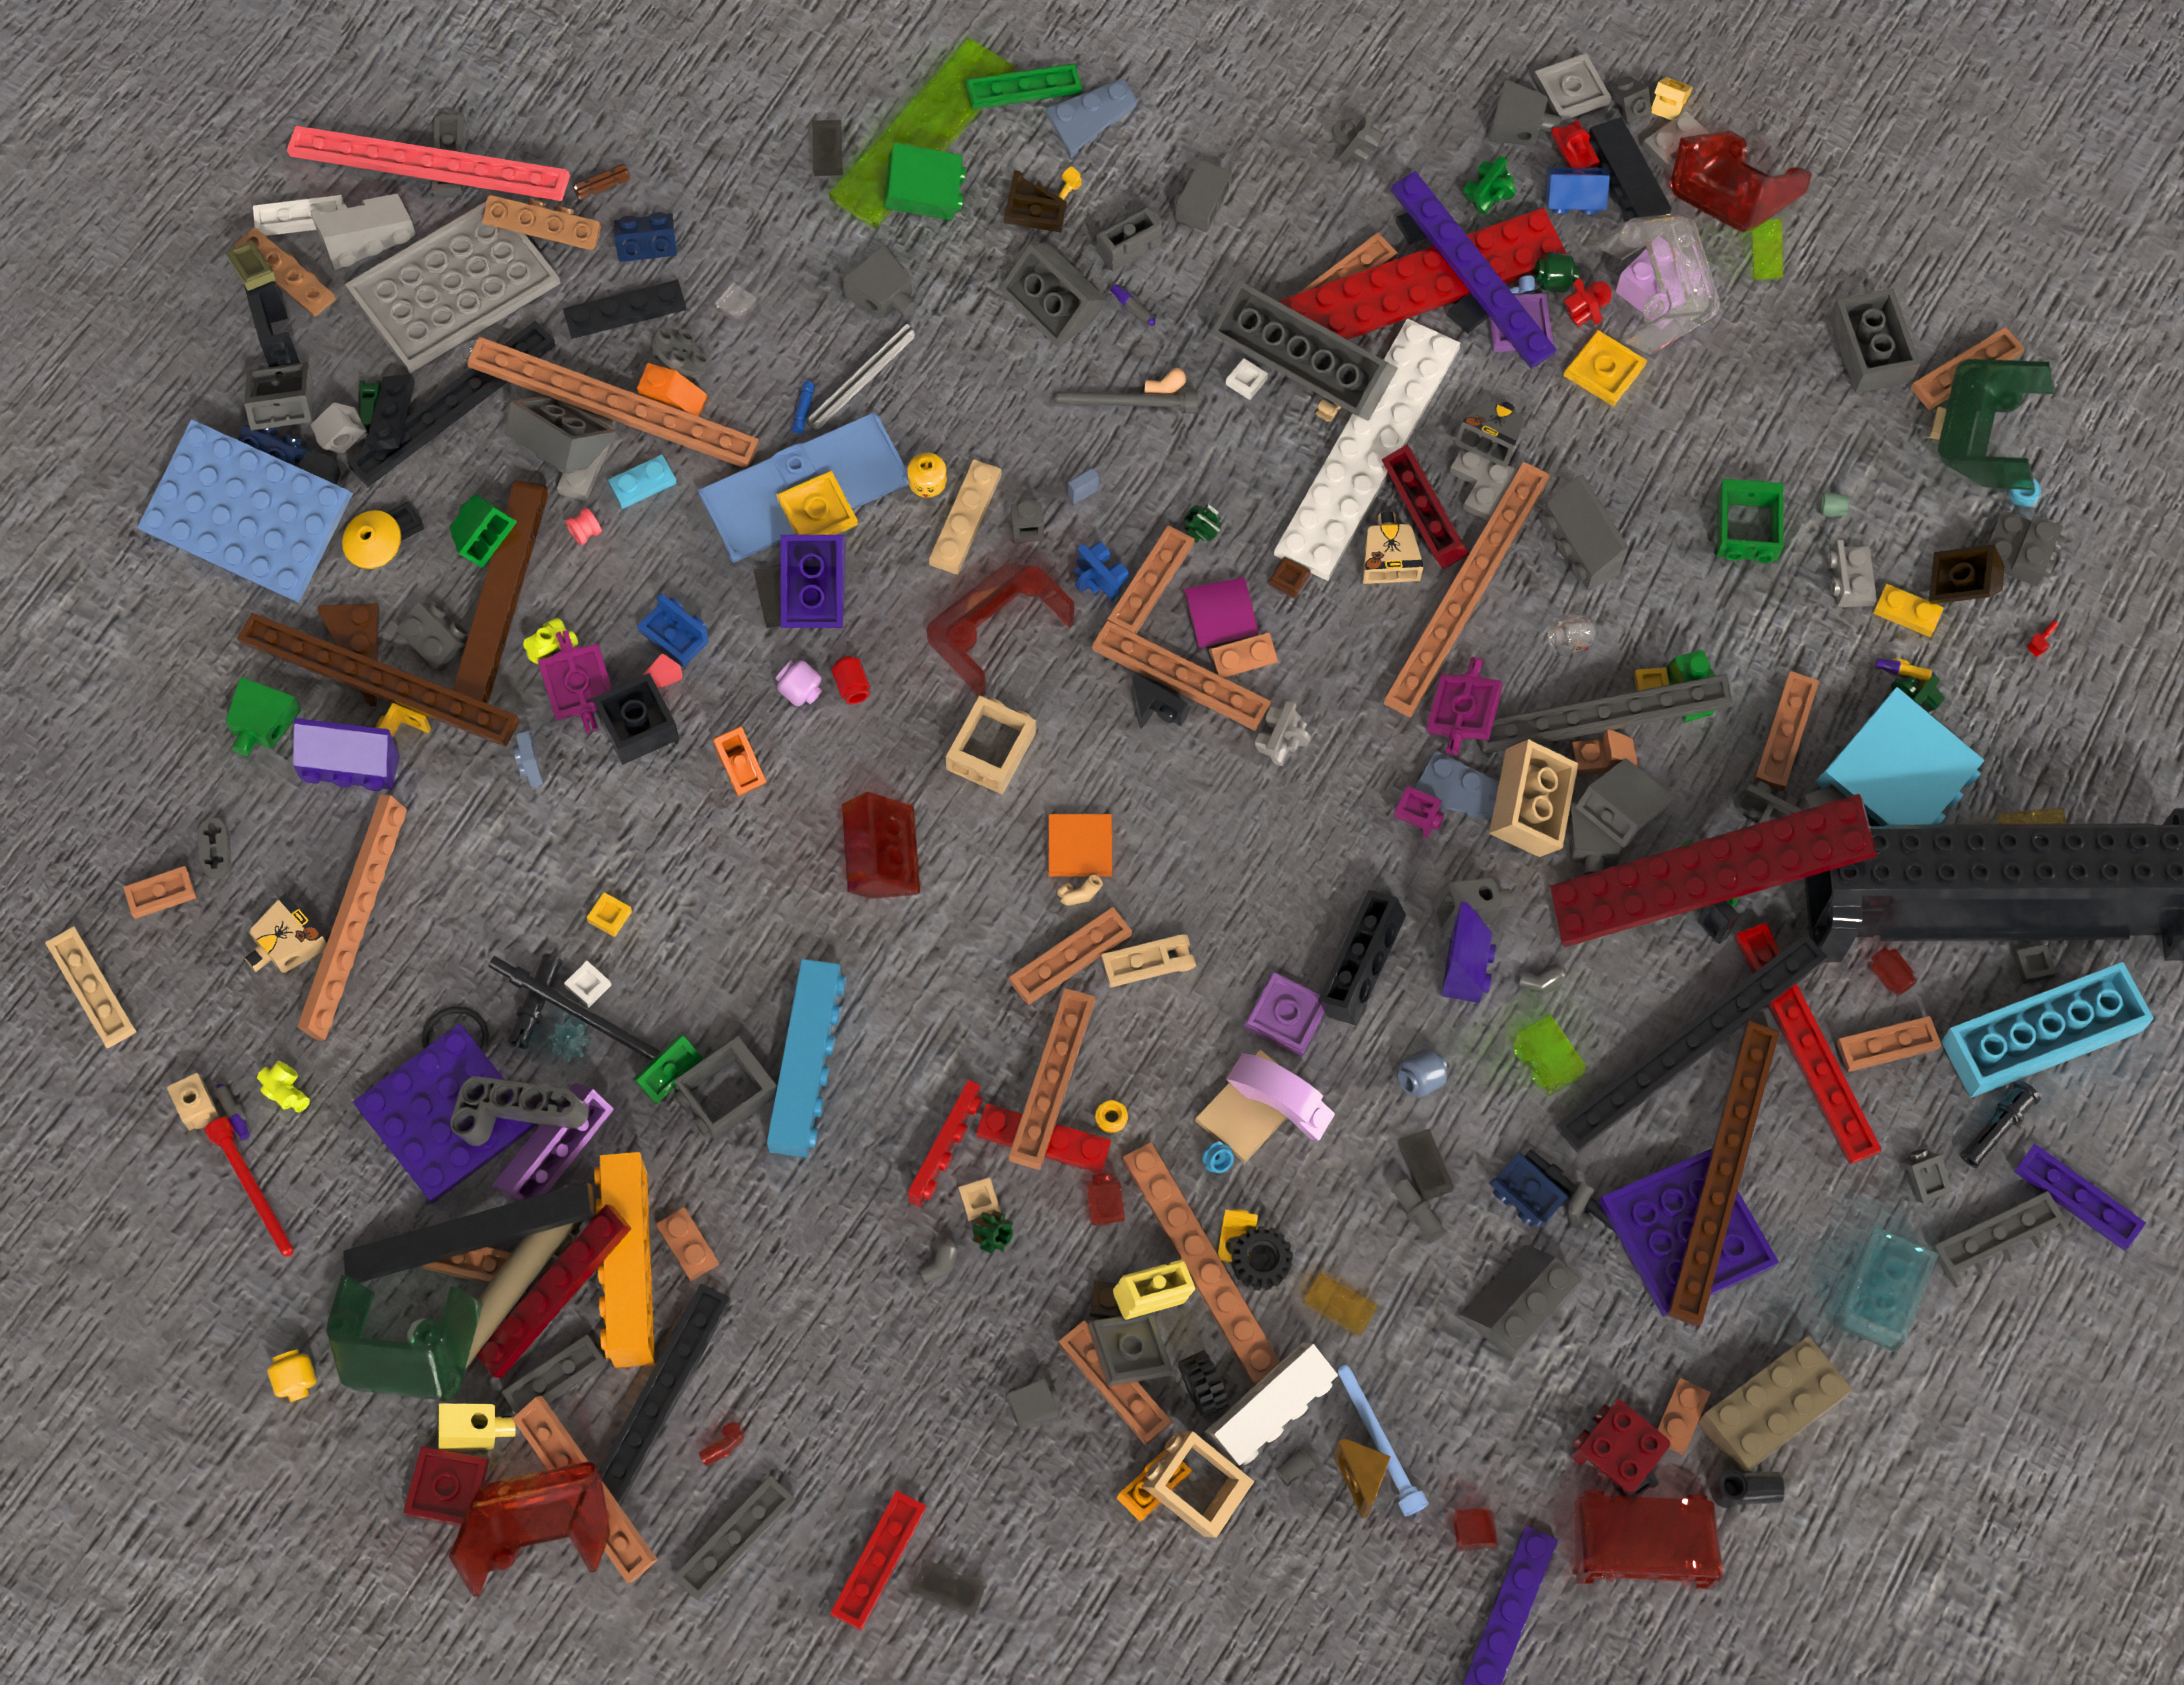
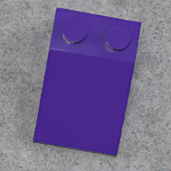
M781 535V628H843L846 573L845 535Z
M1466 902L1460 903L1450 937L1441 996L1479 1003L1482 993L1489 992L1492 974L1486 973L1487 963L1493 964L1496 945L1490 944L1492 932Z

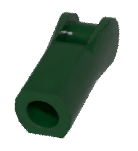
M360 380L358 415L366 429L365 433H369L381 386L380 380H376L375 383H365V380ZM366 395H374V398H366Z

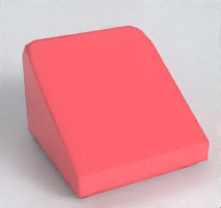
M663 653L643 673V675L651 674L658 689L678 682L683 678L680 665Z

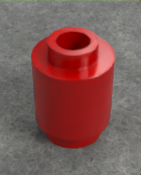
M851 656L838 659L831 672L841 698L845 699L847 704H858L865 701L870 695V685L860 659Z

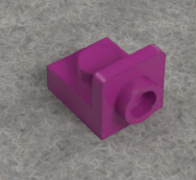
M1407 786L1394 812V817L1423 829V836L1429 838L1433 829L1439 830L1445 813L1441 812L1442 800Z

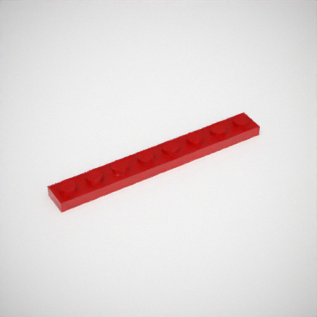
M1766 923L1739 932L1735 936V940L1752 974L1781 953ZM1796 984L1771 1003L1769 1007L1849 1165L1879 1154L1882 1149L1804 996Z

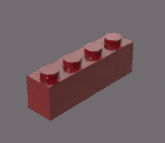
M1407 444L1382 458L1381 460L1434 558L1444 570L1467 557L1469 552L1409 445Z

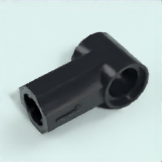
M1729 1470L1722 1474L1711 1487L1713 1500L1723 1508H1731L1738 1504L1782 1503L1784 1500L1785 1487L1780 1472L1742 1473L1738 1470ZM1724 1482L1731 1483L1736 1488L1737 1496H1732L1725 1491Z

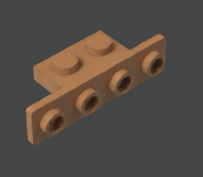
M489 195L487 198L482 220L486 225L592 251L596 250L601 229V222L575 216L573 215L574 210L561 206H556V210L546 209V203L529 199L528 204L493 195Z
M257 228L251 229L234 244L235 248L254 241L272 269L276 285L312 316L316 317L336 300L335 295L321 284L311 271H306L291 254H286Z

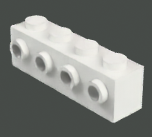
M1301 1343L1204 1433L1220 1453L1232 1464L1246 1465L1259 1454L1257 1449L1266 1441L1271 1442L1282 1434L1284 1430L1282 1428L1283 1425L1290 1419L1295 1420L1308 1409L1307 1403L1315 1396L1320 1397L1328 1392L1332 1387L1331 1381L1338 1374L1314 1344Z

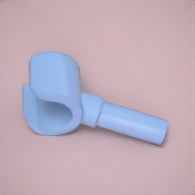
M1521 277L1519 279V286L1511 288L1510 291L1514 295L1534 294V277Z

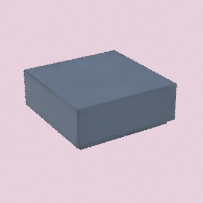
M1093 468L1088 469L1068 482V499L1073 505L1098 491L1099 475Z

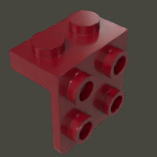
M1618 1399L1610 1407L1604 1404L1592 1419L1597 1424L1590 1433L1584 1429L1572 1445L1577 1449L1571 1455V1458L1580 1466L1587 1460L1590 1461L1623 1490L1632 1493L1640 1486L1668 1450L1670 1440L1621 1399Z

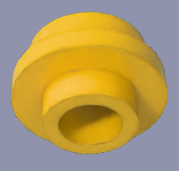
M1109 1100L1099 1105L1096 1110L1095 1120L1098 1127L1103 1131L1115 1133L1126 1126L1128 1112L1122 1103ZM1113 1113L1117 1115L1118 1119L1114 1122H1109L1105 1117L1107 1114Z

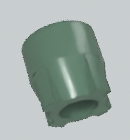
M1823 492L1820 505L1821 516H1847L1849 496L1834 492Z

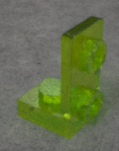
M1782 219L1744 221L1745 233H1752L1753 279L1782 278Z

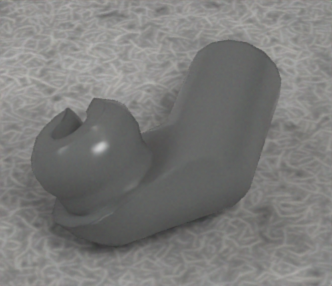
M1556 963L1552 964L1549 969L1540 975L1523 971L1519 986L1541 993H1549L1564 983L1566 970L1561 964Z
M946 1237L940 1239L936 1244L938 1250L935 1261L918 1269L925 1284L953 1270L958 1255V1247L952 1239Z

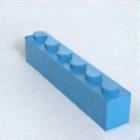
M801 959L767 1139L770 1153L808 1158L810 1147H816L818 1128H814L816 1116H822L824 1098L819 1096L821 1086H827L830 1071V1068L825 1066L827 1055H833L835 1036H831L832 1026L838 1025L841 1006H836L838 995H844L846 976L841 975L840 964Z

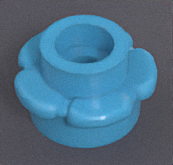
M1221 1141L1210 1144L1202 1155V1162L1205 1164V1168L1210 1172L1216 1173L1227 1171L1232 1166L1234 1160L1230 1146L1223 1144Z

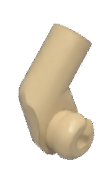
M1091 875L1078 889L1074 890L1073 886L1069 883L1062 885L1057 890V895L1061 898L1060 902L1067 906L1089 902L1103 886V882L1098 876Z

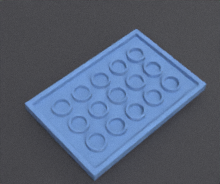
M191 419L137 529L299 603L353 493Z

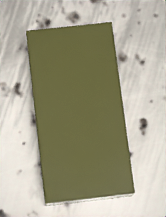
M254 241L225 252L228 261L247 291L276 280L272 269Z

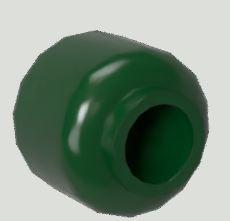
M1547 252L1536 261L1534 279L1542 290L1564 293L1579 278V266H1575L1574 258L1569 254Z

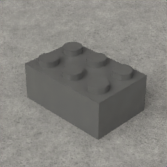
M1894 289L1836 299L1829 319L1855 393L1912 383L1919 369L1920 361Z

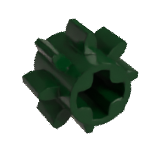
M1209 504L1204 508L1201 505L1193 506L1186 513L1183 520L1185 524L1184 529L1187 530L1186 534L1195 538L1196 543L1200 539L1211 541L1221 529V523L1219 522L1221 518L1217 516L1219 512Z
M993 1210L991 1215L982 1212L981 1216L973 1224L974 1237L972 1240L981 1244L980 1249L992 1253L994 1248L1003 1251L1004 1247L1011 1242L1013 1236L1011 1226L1013 1222L1006 1220L1005 1214Z

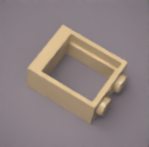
M979 695L946 755V770L1003 795L1036 734V720L1024 711H1014L1005 707L1001 701L995 698L987 699ZM982 715L1021 731L1001 769L963 752Z
M1180 1431L1175 1433L1166 1443L1165 1449L1167 1451L1162 1459L1154 1462L1146 1473V1478L1148 1479L1142 1487L1202 1536L1217 1538L1254 1481L1193 1431ZM1191 1447L1228 1476L1203 1515L1165 1486Z

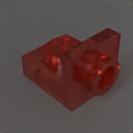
M1111 1173L1092 1175V1180L1085 1181L1091 1224L1098 1225L1125 1221L1121 1183L1118 1177L1112 1178Z

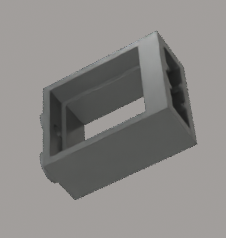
M308 362L247 371L244 405L251 431L312 422L314 385ZM276 372H282L283 375L277 376Z
M739 1036L674 1080L677 1092L674 1094L676 1100L684 1110L687 1108L692 1110L696 1116L693 1118L696 1127L703 1135L709 1133L714 1141L774 1100L777 1092V1086ZM733 1061H736L759 1092L714 1123L691 1091Z

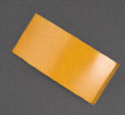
M1166 1449L1144 1468L1143 1472L1117 1496V1499L1140 1522L1161 1504L1158 1499L1142 1486L1148 1479L1146 1478L1148 1469L1154 1462L1162 1459L1167 1451ZM1182 1461L1165 1486L1173 1492L1192 1470Z

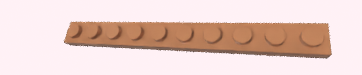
M482 337L478 338L467 361L468 367L745 469L749 468L759 446L758 438Z
M1526 462L1522 463L1388 692L1384 705L1412 718L1547 485L1550 474Z

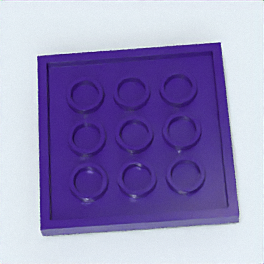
M460 1023L353 1101L354 1106L431 1204L539 1125L537 1123L496 1117L489 1140L480 1146L469 1145L453 1132L450 1125L451 1118L463 1083L473 1076L505 1080Z
M1712 1148L1608 1193L1598 1201L1662 1317H1666ZM1737 1191L1710 1296L1774 1268L1779 1263L1739 1191Z

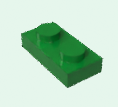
M679 1034L632 1080L653 1103L658 1104L675 1087L674 1080L699 1064L704 1058L683 1035Z

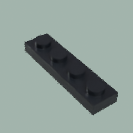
M674 280L563 308L571 339L685 311L686 304L679 281Z

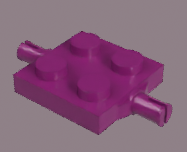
M563 631L566 643L563 641L561 632H558L556 637L561 651L552 657L538 660L555 720L560 721L570 717H581L585 733H591L588 721L591 723L593 732H596L598 727L593 714L596 711L592 698L612 690L599 645L597 643L583 648L573 647L569 631Z
M1475 657L1470 659L1466 674H1441L1426 728L1429 734L1449 737L1445 750L1449 755L1454 754L1456 756L1459 754L1462 739L1489 740L1503 685L1501 680L1485 679L1479 675L1483 660L1477 657L1476 660Z

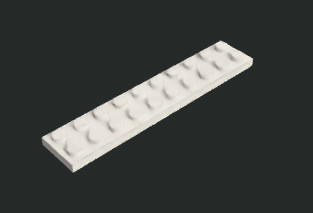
M1406 320L1384 358L1386 362L1398 369L1370 420L1367 421L1352 414L1275 548L1274 556L1282 560L1286 557L1311 570L1312 574L1329 581L1389 475L1381 459L1405 446L1459 351L1460 342L1412 320Z

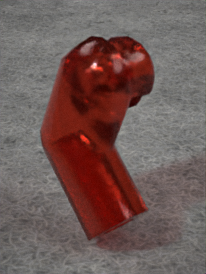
M731 1422L722 1428L725 1438L699 1451V1456L705 1466H709L728 1456L743 1442L744 1431L740 1430V1425L737 1422Z

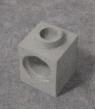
M334 402L311 424L316 435V441L322 449L344 453L366 432L354 407Z

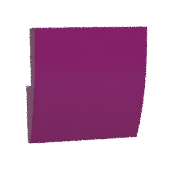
M1244 577L1184 589L1197 648L1248 639L1259 635Z

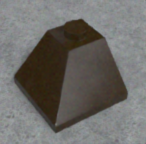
M1995 544L1934 552L1929 592L1930 605L1988 598L2003 590L2005 565Z

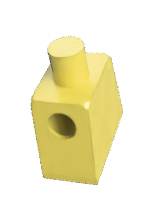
M439 1404L438 1450L464 1452L494 1449L495 1437H515V1422L512 1419L514 1416H495V1405ZM477 1425H480V1426H483L484 1428H483V1429H476V1428H474V1427L477 1426Z

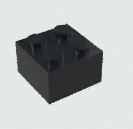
M650 673L592 698L596 714L622 765L679 740L676 723Z

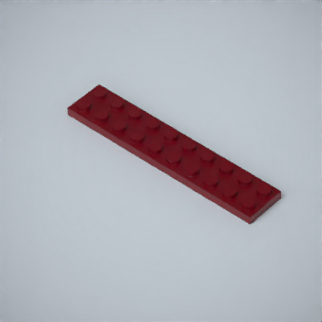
M1856 794L1550 885L1561 941L1565 947L1868 860L1877 857L1863 798L1860 794Z

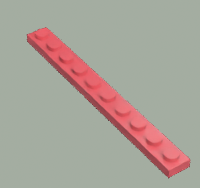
M295 126L287 148L290 157L562 201L570 178L567 169L302 126Z

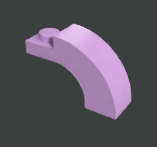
M1242 1053L1226 1079L1245 1098L1265 1103L1285 1115L1311 1140H1320L1335 1115L1321 1101L1323 1095L1310 1084L1287 1069L1255 1055Z

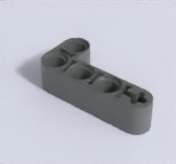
M473 1076L467 1079L460 1089L450 1125L453 1132L469 1145L480 1146L489 1140L496 1117L564 1128H578L586 1122L589 1116V1109L579 1097L568 1089ZM542 1101L541 1105L536 1108L537 1104Z

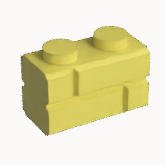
M1178 1260L1169 1263V1265L1164 1264L1123 1275L1113 1289V1293L1123 1318L1127 1320L1184 1304L1195 1290L1185 1262Z

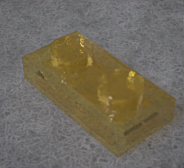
M1321 1272L1303 1299V1304L1359 1337L1363 1334L1378 1308L1376 1304Z

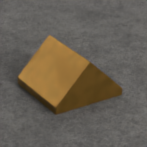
M1344 1438L1338 1442L1333 1457L1363 1519L1370 1513L1391 1456Z

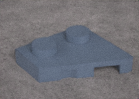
M531 730L516 733L518 745L513 746V751L521 778L527 777L531 788L543 785Z

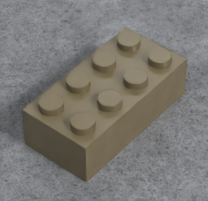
M1808 1335L1707 1411L1698 1424L1733 1468L1742 1473H1747L1844 1400L1853 1389Z

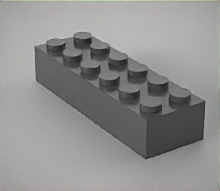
M1240 280L1211 331V334L1367 421L1370 420L1398 369Z

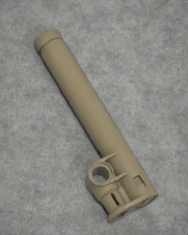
M585 1220L525 1236L431 1358V1363L425 1366L419 1376L433 1388L446 1395L453 1387V1382L459 1379L551 1257L558 1260L581 1232L580 1226Z

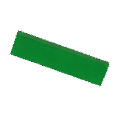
M1075 63L966 79L964 83L971 110L1081 94L1082 91Z

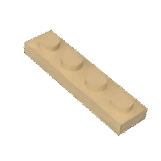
M973 459L929 558L930 566L958 575L1001 478V468Z
M73 926L45 942L106 1048L108 1049L136 1033L135 1028L76 928Z

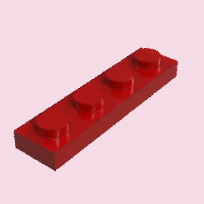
M970 1080L967 1081L908 1190V1201L921 1207L925 1199L930 1200L934 1195L938 1182L935 1180L940 1170L945 1172L953 1158V1154L950 1152L955 1142L959 1144L962 1142L968 1130V1126L965 1124L970 1114L975 1116L982 1105L983 1098L980 1097L979 1084Z
M986 1103L976 1136L1012 1147L1023 1114ZM1055 1124L1045 1157L1102 1174L1112 1140Z
M897 1490L895 1491L830 1612L832 1617L862 1632L927 1509L926 1505Z

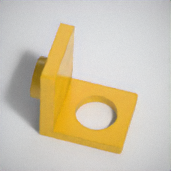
M392 703L387 714L381 716L376 725V728L389 729L392 738L401 722L427 733L431 730L426 716L395 703Z
M1241 1209L1225 1210L1218 1256L1221 1261L1232 1263V1254L1226 1249L1227 1241L1234 1237L1239 1238L1251 1228L1255 1230L1258 1215Z

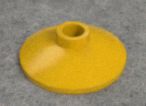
M372 510L361 513L348 524L344 531L342 539L344 554L351 563L359 568H379L392 560L398 552L401 544V530L397 521L383 511ZM371 532L370 538L364 540L365 536Z

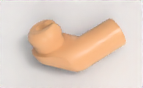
M1174 368L1161 381L1146 380L1144 394L1174 395L1186 382L1184 371L1180 368Z

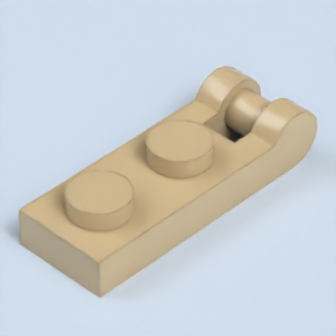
M1177 935L1102 954L1101 959L1109 987L1176 971L1184 972L1195 968L1196 961L1194 955H1190L1188 949L1190 947L1188 935ZM1176 951L1177 957L1169 959L1168 952Z

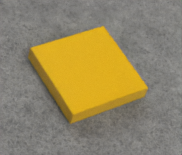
M1597 330L1567 367L1564 376L1614 407L1646 366L1647 360Z
M832 470L776 494L777 500L795 535H837L858 525V520Z

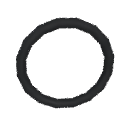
M453 1006L440 1010L429 1019L423 1029L421 1042L424 1050L429 1046V1033L435 1022L449 1014H466L474 1018L480 1025L482 1042L479 1048L483 1053L488 1046L489 1032L486 1022L477 1012L467 1007Z

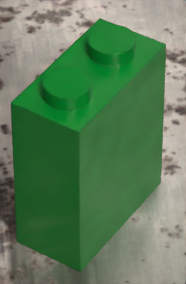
M894 143L888 155L883 208L951 221L956 211H961L963 204V194L959 193L960 184L964 183L966 167L962 166L963 155Z

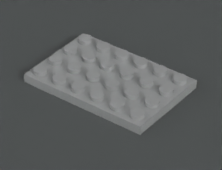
M487 201L345 284L347 292L409 374L561 284L558 275L526 234L486 225L482 222Z

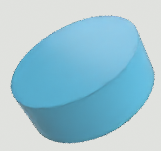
M2029 476L2015 478L2008 489L2010 500L2019 507L2034 505L2041 494L2039 483Z

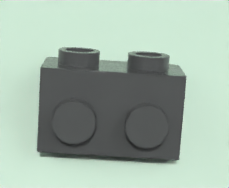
M417 602L396 630L435 670L443 671L459 648H465L468 639L466 636L467 632L462 626L452 622L446 616L447 611L438 603Z

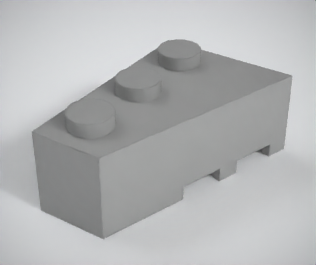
M398 193L363 200V205L347 208L345 204L336 205V211L320 213L319 209L310 211L320 242L334 270L351 266L356 261L368 256L377 255L387 248L397 244H404L409 239L416 237L412 220Z

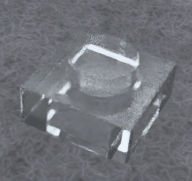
M732 283L715 302V308L737 324H740L757 305V298L735 283Z

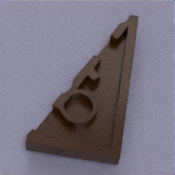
M378 603L318 606V612L337 646L378 661L380 614ZM361 691L364 699L370 706H377L376 696Z

